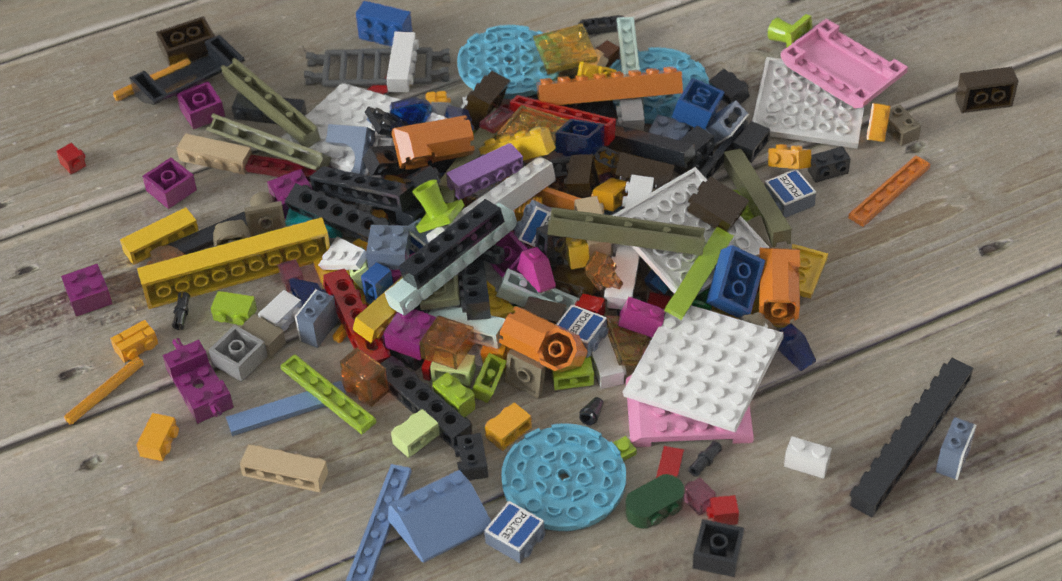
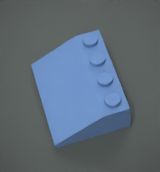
M460 470L389 503L388 521L422 563L484 533V530L492 522L472 484Z

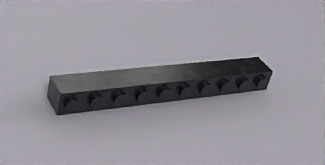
M953 357L948 363L942 365L939 376L933 377L930 388L923 391L920 402H915L909 417L905 416L902 420L901 428L893 432L889 444H884L879 458H874L869 472L865 471L860 479L861 483L852 488L849 495L851 497V507L873 518L971 381L973 367Z

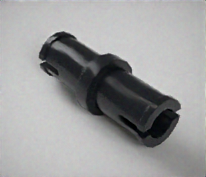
M181 292L178 293L177 305L173 310L175 315L172 327L176 330L184 329L185 319L189 314L190 294L187 292H183V295Z
M712 441L705 451H701L695 462L688 467L690 474L698 477L706 467L710 466L713 463V459L722 451L721 444L717 441Z

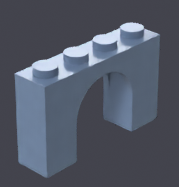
M329 124L326 142L334 146L351 147L355 155V163L351 172L364 175L366 165L362 158L369 147L375 143L376 136L375 131L368 127Z

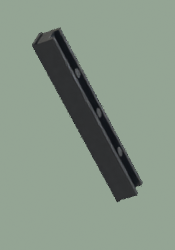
M615 125V139L608 146H605L615 151L675 165L684 169L687 168L689 161H695V144L620 125ZM591 142L592 145L599 146L597 143Z

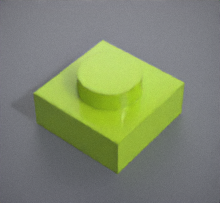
M627 436L613 442L620 451L623 461L637 455V449Z

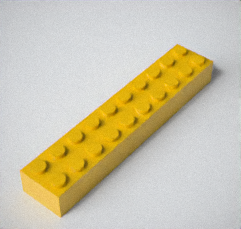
M321 217L139 267L137 271L148 309L177 302L178 293L180 292L182 295L183 292H187L191 298L313 264L314 260L321 259L328 251L330 242L327 229Z

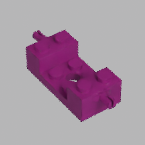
M179 338L174 339L172 343L176 349L162 356L167 372L196 423H201L214 416H221L223 412L234 408L227 386L223 380H219L209 363L207 352L199 339L184 346ZM198 384H204L201 388H195Z

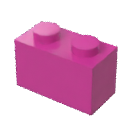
M628 297L620 312L618 326L653 338L658 327H661L663 324L665 309Z

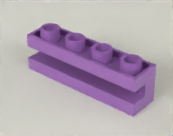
M511 143L506 144L447 172V187L450 190L455 189V196L459 200L470 196L518 172L523 168V156Z

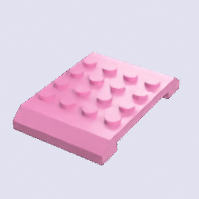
M828 19L823 20L781 52V58L787 67L854 108H863L908 71V67L896 59L889 62L839 32V26Z
M631 376L626 378V385L630 380ZM627 398L630 441L634 447H651V442L732 439L733 444L753 443L754 436L750 405L736 432H732Z

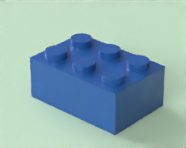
M364 0L356 12L359 39L392 47L395 32H412L410 11Z
M692 78L679 97L672 118L680 123H686L693 128L698 125L706 130L720 105L724 91Z
M734 245L722 249L706 303L737 318L751 314L765 260Z

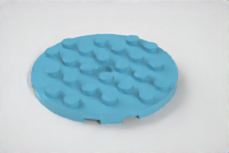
M521 25L494 26L487 28L486 32L474 34L467 39V43L464 46H461L457 57L458 72L462 80L474 90L476 84L481 82L484 75L487 76L491 71H494L511 80L504 99H513L517 95L527 97L537 93L536 82H540V79L551 78L552 81L556 80L561 70V52L558 45L550 41L549 36L541 31L535 32L529 30V27Z
M651 47L647 51H638L641 72H646V69L649 68L663 71V67L673 66L682 72L683 91L692 78L709 85V77H707L702 64L699 61L695 62L690 58V55L684 52L661 47ZM616 60L610 68L622 73L621 60ZM682 93L643 97L644 123L653 124L657 115L672 118L677 101ZM620 99L613 100V108L615 110L616 106H620Z
M553 424L550 428L542 430L538 428L525 435L524 439L511 447L502 466V488L507 502L510 501L544 520V529L554 531L579 530L600 522L620 503L626 486V467L618 448L612 441L609 442L602 437L600 432L576 424ZM561 474L569 475V477L563 479V481L558 476Z

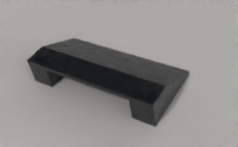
M219 34L205 41L208 52L207 56L157 80H154L145 70L129 77L134 94L142 102L155 105L221 73V67L223 65L225 67L231 65L234 58L240 63L244 62L245 58Z

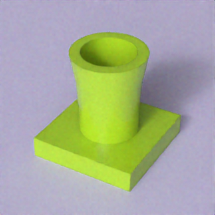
M805 14L793 25L777 17L772 20L768 27V39L786 43V47H789L812 29V17Z
M435 179L427 181L413 190V194L426 211V215L416 226L419 233L452 223L465 206L461 199L446 204Z

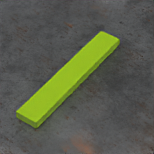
M716 227L703 248V255L697 257L664 311L680 320L684 318L717 265L720 251L729 246L734 235Z
M296 354L280 365L283 372L360 434L363 435L377 423L374 416Z

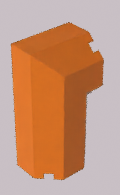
M466 115L393 128L392 137L400 168L403 169L406 166L408 170L428 166L427 162L430 160L434 163L472 155L475 149L474 145L471 146L470 142L474 141V135L470 121L466 120Z
M760 247L759 258L765 260L759 282V313H762L773 325L786 326L790 324L791 319L794 318V321L799 319L800 250Z
M518 306L513 308L516 311L514 314H508L500 330V335L503 336V339H499V343L540 362L541 365L554 371L564 372L582 366L588 351L579 335Z

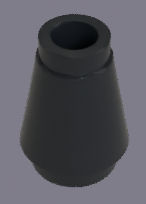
M594 397L580 410L579 419L583 424L592 425L598 421L604 405L603 400L599 397Z

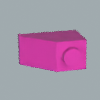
M538 247L522 251L517 270L539 293L554 289L556 285L549 259Z

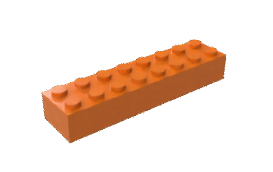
M673 66L663 67V71L649 68L646 69V72L629 70L628 74H623L621 71L611 72L609 76H606L604 73L593 74V77L576 75V79H570L568 76L558 77L556 81H552L551 78L540 79V82H536L538 100L556 105L683 93L682 72Z

